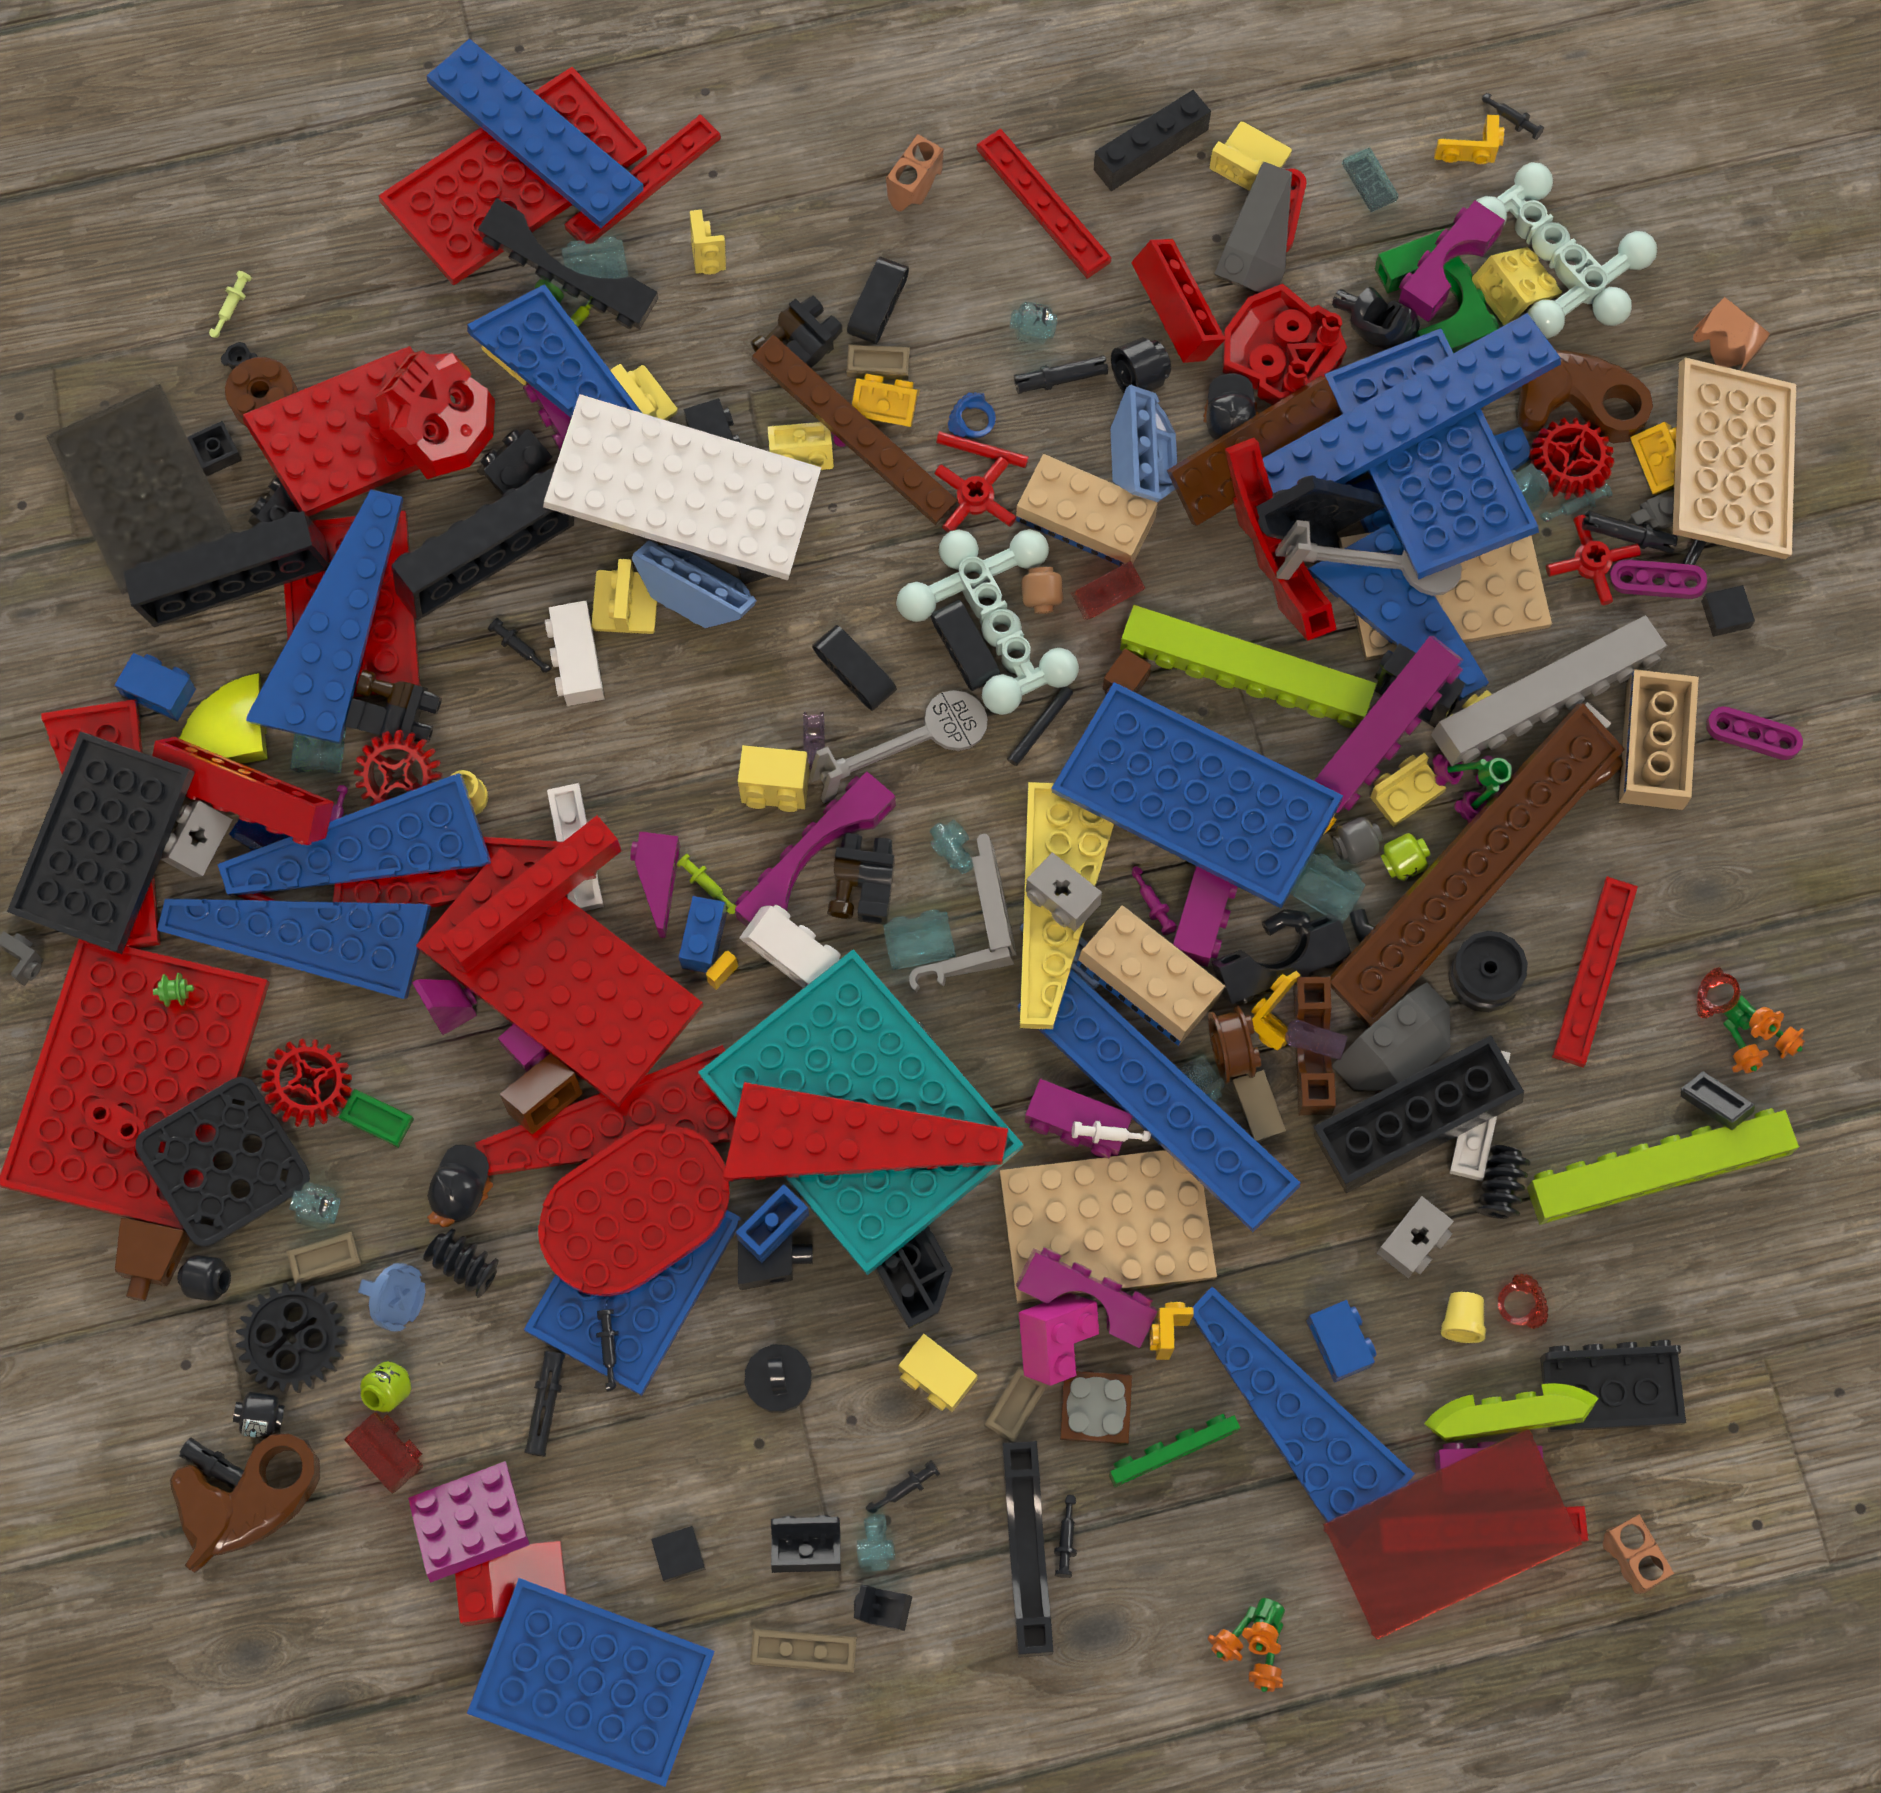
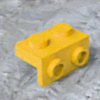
M1183 1302L1165 1303V1308H1159L1155 1317V1324H1152L1151 1330H1149V1349L1156 1350V1360L1170 1359L1174 1351V1326H1188L1194 1315V1308L1185 1307Z

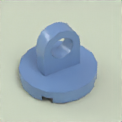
M395 1263L385 1268L376 1278L375 1282L365 1279L361 1280L358 1292L370 1296V1316L377 1326L389 1331H401L406 1328L404 1325L408 1321L413 1322L419 1315L424 1303L425 1283L421 1282L420 1276L422 1275L418 1269L404 1263Z

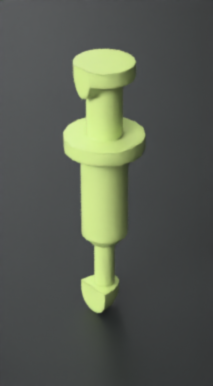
M238 271L236 274L238 279L234 287L226 288L225 291L228 293V296L218 314L220 320L215 330L210 329L209 335L211 337H219L224 322L230 320L239 300L245 299L246 295L242 293L246 282H250L252 279L247 273Z

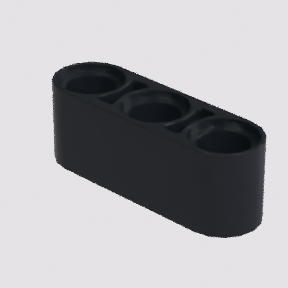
M881 256L877 259L850 317L847 334L874 344L879 342L909 274L908 266Z
M956 600L931 613V620L937 633L971 691L984 686L993 676L1001 675L992 654L960 600Z
M835 625L812 645L819 659L871 711L875 710L897 691L891 678L840 626Z

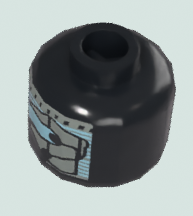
M249 1392L245 1395L243 1402H236L233 1422L239 1423L241 1435L266 1439L270 1435H274L275 1432H280L285 1405H280L279 1398L275 1395Z

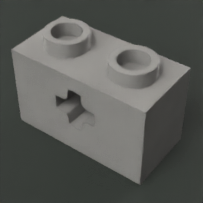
M201 801L191 802L189 805L185 804L179 811L176 819L179 824L175 832L170 834L160 860L193 878L203 876L233 819ZM196 832L194 837L198 840V843L191 844L193 838L189 836V833Z
M1053 852L1026 879V892L1029 900L1038 907L1044 906L1052 913L1053 919L1062 927L1068 926L1074 932L1101 905L1102 892Z
M1421 1196L1383 1243L1377 1254L1408 1279L1414 1271L1420 1275L1432 1261L1428 1254L1433 1247L1437 1246L1441 1249L1453 1234L1448 1229L1454 1221ZM1420 1233L1424 1238L1416 1246L1412 1243V1240Z

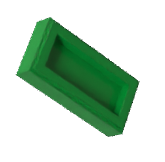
M356 1089L351 1093L346 1106L338 1117L341 1121L399 1148L414 1120L413 1116Z

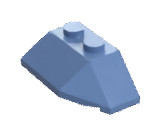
M1129 385L1125 390L1110 429L1112 480L1115 484L1133 495L1159 502L1175 490L1167 470L1177 464L1176 433L1166 413L1159 406L1158 403L1160 401L1156 393Z
M648 540L632 556V561L651 598L704 628L739 620L755 605L756 599L750 595L749 590L741 580L687 550L669 545H658L657 542Z

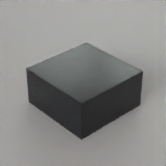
M223 421L187 437L206 477L242 461Z
M1743 585L1706 593L1701 600L1713 637L1749 629L1755 622Z
M693 1526L651 1539L662 1579L665 1583L706 1570Z

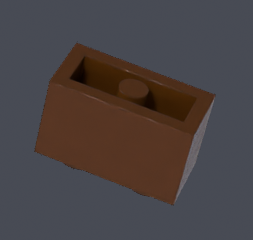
M549 1054L518 1080L510 1084L500 1093V1097L508 1115L531 1134H534L583 1093L575 1073L552 1054Z

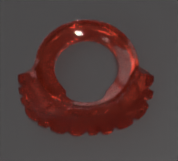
M1720 967L1712 969L1703 978L1698 988L1696 1011L1701 1018L1707 1019L1714 1014L1725 1013L1731 1010L1739 1001L1741 989L1738 981L1732 975L1723 973ZM1723 983L1730 984L1734 989V995L1727 1004L1717 1006L1706 1000L1710 988Z
M1516 1274L1512 1282L1507 1284L1499 1293L1498 1310L1501 1316L1510 1324L1517 1326L1527 1325L1529 1328L1535 1329L1547 1322L1548 1306L1546 1305L1547 1300L1544 1298L1545 1294L1542 1292V1288L1538 1286V1282L1532 1276L1527 1274L1525 1276L1520 1274L1519 1276ZM1514 1291L1530 1293L1535 1299V1307L1531 1309L1528 1315L1521 1318L1513 1317L1505 1310V1299Z

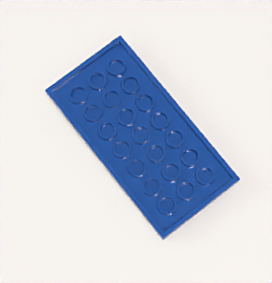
M1440 328L1326 373L1325 377L1342 415L1454 353ZM1481 409L1368 470L1418 580L1539 533L1538 524Z
M1115 682L1051 788L1053 794L1279 908L1283 907L1343 800V795Z

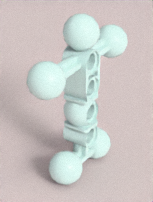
M1531 162L1523 165L1516 173L1515 185L1497 198L1484 196L1476 200L1503 218L1505 223L1507 212L1510 211L1517 218L1515 223L1516 233L1521 238L1527 239L1526 243L1528 245L1532 243V248L1538 257L1550 261L1549 267L1555 269L1557 277L1569 289V291L1555 301L1543 299L1535 302L1527 312L1546 339L1556 336L1564 327L1565 316L1582 303L1592 304L1593 314L1596 319L1607 326L1619 325L1630 316L1632 304L1628 293L1618 287L1606 288V285L1627 269L1642 270L1651 265L1657 255V244L1651 235L1642 231H1634L1627 234L1619 243L1618 254L1601 266L1584 247L1576 244L1574 238L1570 240V234L1560 223L1552 222L1553 216L1551 214L1548 215L1545 206L1538 202L1548 195L1553 186V177L1549 168L1541 163ZM1526 218L1534 219L1536 222H1530ZM1546 240H1553L1556 244L1549 243ZM1566 261H1572L1576 265H1570ZM1587 282L1594 283L1597 287H1591Z
M953 530L947 533L941 540L939 554L942 561L948 567L957 569L959 572L929 586L920 582L908 583L900 590L897 596L896 605L900 614L905 619L913 622L925 621L935 610L936 603L961 591L963 592L974 614L980 619L984 639L991 646L996 647L998 656L1002 655L1001 662L1006 671L1017 675L1016 678L1004 674L996 675L986 682L982 690V699L985 706L993 713L1004 715L1013 712L1022 701V695L1046 684L1056 688L1066 687L1071 684L1078 675L1079 664L1077 658L1067 649L1060 647L1050 649L1041 658L1039 667L1034 669L1030 662L1031 647L1029 642L1023 638L1024 634L1021 630L1020 619L1013 611L1007 609L1005 600L1001 601V591L993 576L1017 565L1025 569L1039 567L1044 563L1049 553L1046 538L1035 530L1020 531L1012 539L1009 549L982 560L977 557L979 547L976 539L967 531ZM969 572H976L980 577L969 579L965 575ZM984 598H990L995 603L985 606L979 601ZM1004 624L1009 627V630L998 632L994 627ZM1016 650L1022 652L1024 656L1014 659L1008 653Z

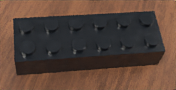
M552 468L544 473L540 472L533 475L528 480V483L518 489L508 490L495 503L483 505L476 511L475 515L465 521L459 520L455 522L445 533L438 537H430L420 548L411 553H404L392 564L395 592L416 621L574 526V516L543 507L554 472Z
M302 511L290 512L284 515L283 518L272 522L258 523L253 528L242 532L228 533L223 538L212 542L198 543L192 549L183 552L168 553L162 559L153 562L138 563L132 569L123 571L131 606L155 628L326 571L330 558L324 535L307 514Z
M1492 1035L1313 1126L1314 1137L1345 1193H1348L1523 1103L1524 1090Z

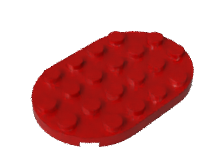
M653 1124L626 1134L562 1177L547 1195L543 1203L538 1225V1237L542 1253L548 1265L568 1286L590 1295H620L642 1286L704 1244L721 1225L727 1212L730 1198V1183L723 1178L725 1170L723 1159L706 1138L686 1127Z

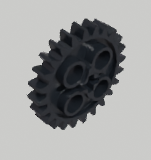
M283 1283L282 1293H278L273 1287H270L271 1297L266 1299L261 1294H258L260 1305L258 1307L251 1304L247 1305L253 1313L251 1317H240L247 1326L244 1329L236 1330L238 1335L245 1338L244 1341L236 1344L239 1350H246L239 1357V1360L242 1363L251 1362L245 1371L249 1375L258 1372L255 1381L259 1384L268 1379L267 1388L271 1391L276 1388L278 1383H280V1391L283 1394L288 1392L290 1385L293 1386L295 1392L301 1393L302 1383H306L310 1389H314V1379L316 1377L323 1382L327 1381L324 1374L326 1369L332 1372L337 1371L331 1363L333 1359H344L337 1349L348 1346L345 1340L339 1338L340 1335L347 1333L348 1329L337 1324L342 1322L345 1317L342 1313L333 1314L338 1305L334 1301L326 1304L329 1296L325 1292L316 1297L317 1289L312 1285L306 1293H304V1286L301 1283H297L294 1291L291 1290L287 1283ZM295 1307H302L303 1315L301 1319L296 1322H290L288 1320L289 1312ZM313 1318L317 1319L314 1325L308 1326ZM268 1328H275V1338L269 1343H262V1333ZM290 1332L296 1334L295 1338L297 1341L294 1344L288 1342L289 1338L287 1335ZM315 1333H322V1344L316 1348H309V1338ZM277 1349L271 1358L267 1357L269 1352ZM295 1354L296 1361L293 1367L283 1370L281 1368V1361L284 1356Z

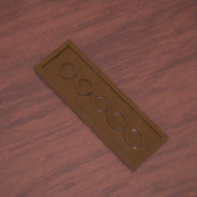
M1319 376L1167 470L1191 524L1198 526L1234 503L1233 498L1236 496L1225 448L1255 438L1259 442L1262 458L1341 416L1326 377Z

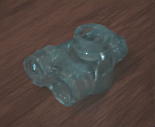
M954 819L947 825L941 822L936 824L930 830L934 838L930 844L937 854L945 857L951 868H958L960 873H967L973 869L972 857L962 847L969 840V836L963 827Z
M885 1514L867 1516L864 1519V1527L868 1539L857 1540L860 1568L872 1567V1571L887 1570L890 1567L889 1561L895 1560L893 1540L886 1539L887 1526Z

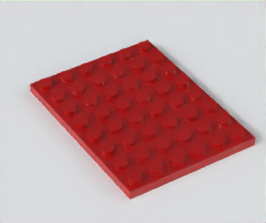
M78 939L0 1174V1187L185 1232L138 1156L137 1151L122 1149L94 1132L86 1124L85 1110L91 1102L97 1099H108L140 1118L149 1128L229 1080L241 1077L270 984L269 981L255 976L125 946L123 953L119 954ZM177 973H181L183 979L187 980L188 985L194 986V991H189V996L185 999L184 1005L181 1006L176 999L171 1000L170 1006L166 1007L164 1001H160L159 995H153V989L158 988V982L161 981L163 974H166L169 980H175ZM100 1110L96 1115V1119H103L106 1116V1110ZM202 1125L196 1131V1137L201 1142H209L216 1135L215 1129L210 1125ZM132 1126L127 1127L124 1130V1136H130L134 1128ZM160 1142L158 1153H164L166 1143ZM197 1170L188 1171L184 1176V1183L190 1188L199 1187L204 1180L203 1174Z

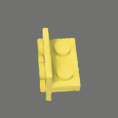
M621 364L610 370L643 414L668 420L678 413L675 404L644 365L629 372H626Z
M619 559L618 570H598L595 581L592 630L653 634L656 625L657 601L651 598L639 573L634 572L632 561L630 559Z

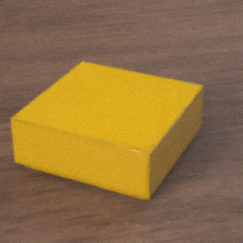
M725 951L706 972L707 981L714 989L717 990L738 968L737 958L729 951Z

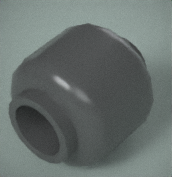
M1358 817L1339 825L1335 831V836L1332 837V843L1338 857L1342 861L1346 860L1351 864H1357L1376 856L1379 852V842L1383 840L1379 826L1376 823L1371 824L1364 817Z

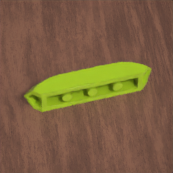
M1556 1383L1541 1384L1543 1396H1536L1534 1391L1523 1392L1515 1395L1516 1400L1503 1402L1502 1397H1489L1481 1400L1482 1405L1476 1406L1473 1395H1467L1439 1408L1428 1418L1424 1425L1444 1441L1452 1442L1584 1422L1599 1398L1581 1388Z

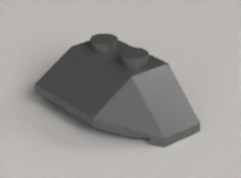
M1426 982L1407 994L1360 1035L1334 1062L1332 1069L1353 1091H1383L1430 1067L1451 1047L1450 1006Z

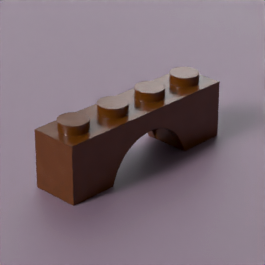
M1298 977L1293 987L1298 1115H1332L1336 1107L1335 1073L1332 1069L1330 1054V1018L1332 1010L1330 977Z

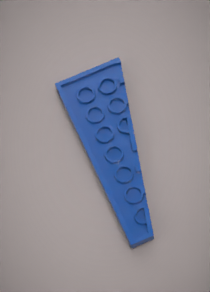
M458 773L333 820L329 823L326 838L312 842L311 845L295 843L292 840L293 837H288L217 865L226 893L229 896L481 867L490 864L491 859L463 776Z
M1211 1287L1192 1307L1194 1308L1193 1321L1339 1543L1347 1549L1415 1473L1215 1288Z

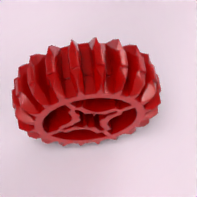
M1565 417L1560 420L1559 425L1552 421L1547 429L1542 428L1539 431L1538 437L1534 438L1531 445L1533 449L1530 450L1529 459L1532 461L1529 467L1530 471H1536L1534 475L1535 481H1544L1542 485L1543 490L1549 487L1554 489L1552 492L1553 497L1557 496L1559 492L1564 493L1565 500L1570 499L1571 494H1574L1579 501L1583 498L1584 492L1591 497L1595 493L1596 488L1600 490L1604 487L1605 480L1609 479L1612 473L1611 468L1615 461L1611 457L1614 452L1613 447L1607 446L1609 436L1599 437L1601 433L1600 427L1594 430L1590 429V420L1585 422L1584 425L1579 424L1577 417L1573 419L1571 424L1568 423ZM1584 447H1585L1586 449H1588L1589 452H1590L1592 455H1590L1589 453H1587L1586 450L1584 449ZM1576 451L1575 460H1572L1570 466H1567L1568 457H1571L1573 452ZM1551 462L1557 465L1559 471L1551 464ZM1578 474V475H1581V476L1574 477V476H1571V475Z
M402 730L395 732L394 740L389 731L382 734L383 742L377 736L371 739L373 747L369 745L362 747V751L367 757L358 756L356 758V762L364 766V768H356L354 770V775L363 777L362 780L355 783L356 788L366 787L367 789L361 795V798L365 800L371 796L374 799L370 806L394 798L388 794L396 787L403 788L408 792L409 790L413 791L434 783L432 780L442 778L441 772L433 771V768L441 765L440 760L430 761L429 758L436 752L435 749L431 748L425 752L422 748L426 745L427 741L422 739L417 744L413 743L415 733L412 732L404 740ZM389 749H400L408 752L400 761L394 760L391 757L385 758L380 753ZM416 759L423 772L422 785L418 783L419 779L412 772V766ZM375 763L379 765L378 769L384 775V782L380 788L374 778ZM407 763L403 768L404 773L401 775L405 776V778L401 777L390 785L394 778L392 774L395 773L391 770H396Z
M302 1038L299 1039L298 1048L290 1041L286 1043V1052L277 1048L274 1052L276 1059L268 1058L266 1066L269 1069L263 1070L261 1075L266 1080L261 1085V1091L269 1092L264 1098L265 1103L271 1104L276 1102L271 1112L278 1114L280 1111H284L283 1122L289 1121L290 1116L295 1117L296 1127H300L303 1119H307V1124L310 1128L314 1127L316 1117L322 1124H326L328 1121L327 1113L332 1117H337L339 1114L338 1107L344 1108L347 1104L344 1096H349L352 1088L346 1085L351 1082L352 1075L344 1073L349 1067L348 1063H337L341 1058V1053L335 1052L333 1055H330V1044L324 1045L323 1050L317 1048L319 1044L317 1039L312 1041L311 1047L306 1046V1041ZM306 1061L318 1063L322 1067L312 1068L308 1066ZM292 1064L294 1079L288 1081L287 1086L281 1088L279 1075L288 1065ZM307 1078V1082L309 1079L312 1080V1087L306 1088V1084L303 1087L300 1084L301 1079ZM332 1078L333 1093L328 1099L321 1102L319 1087L324 1085L326 1080ZM291 1098H302L308 1105L295 1103Z

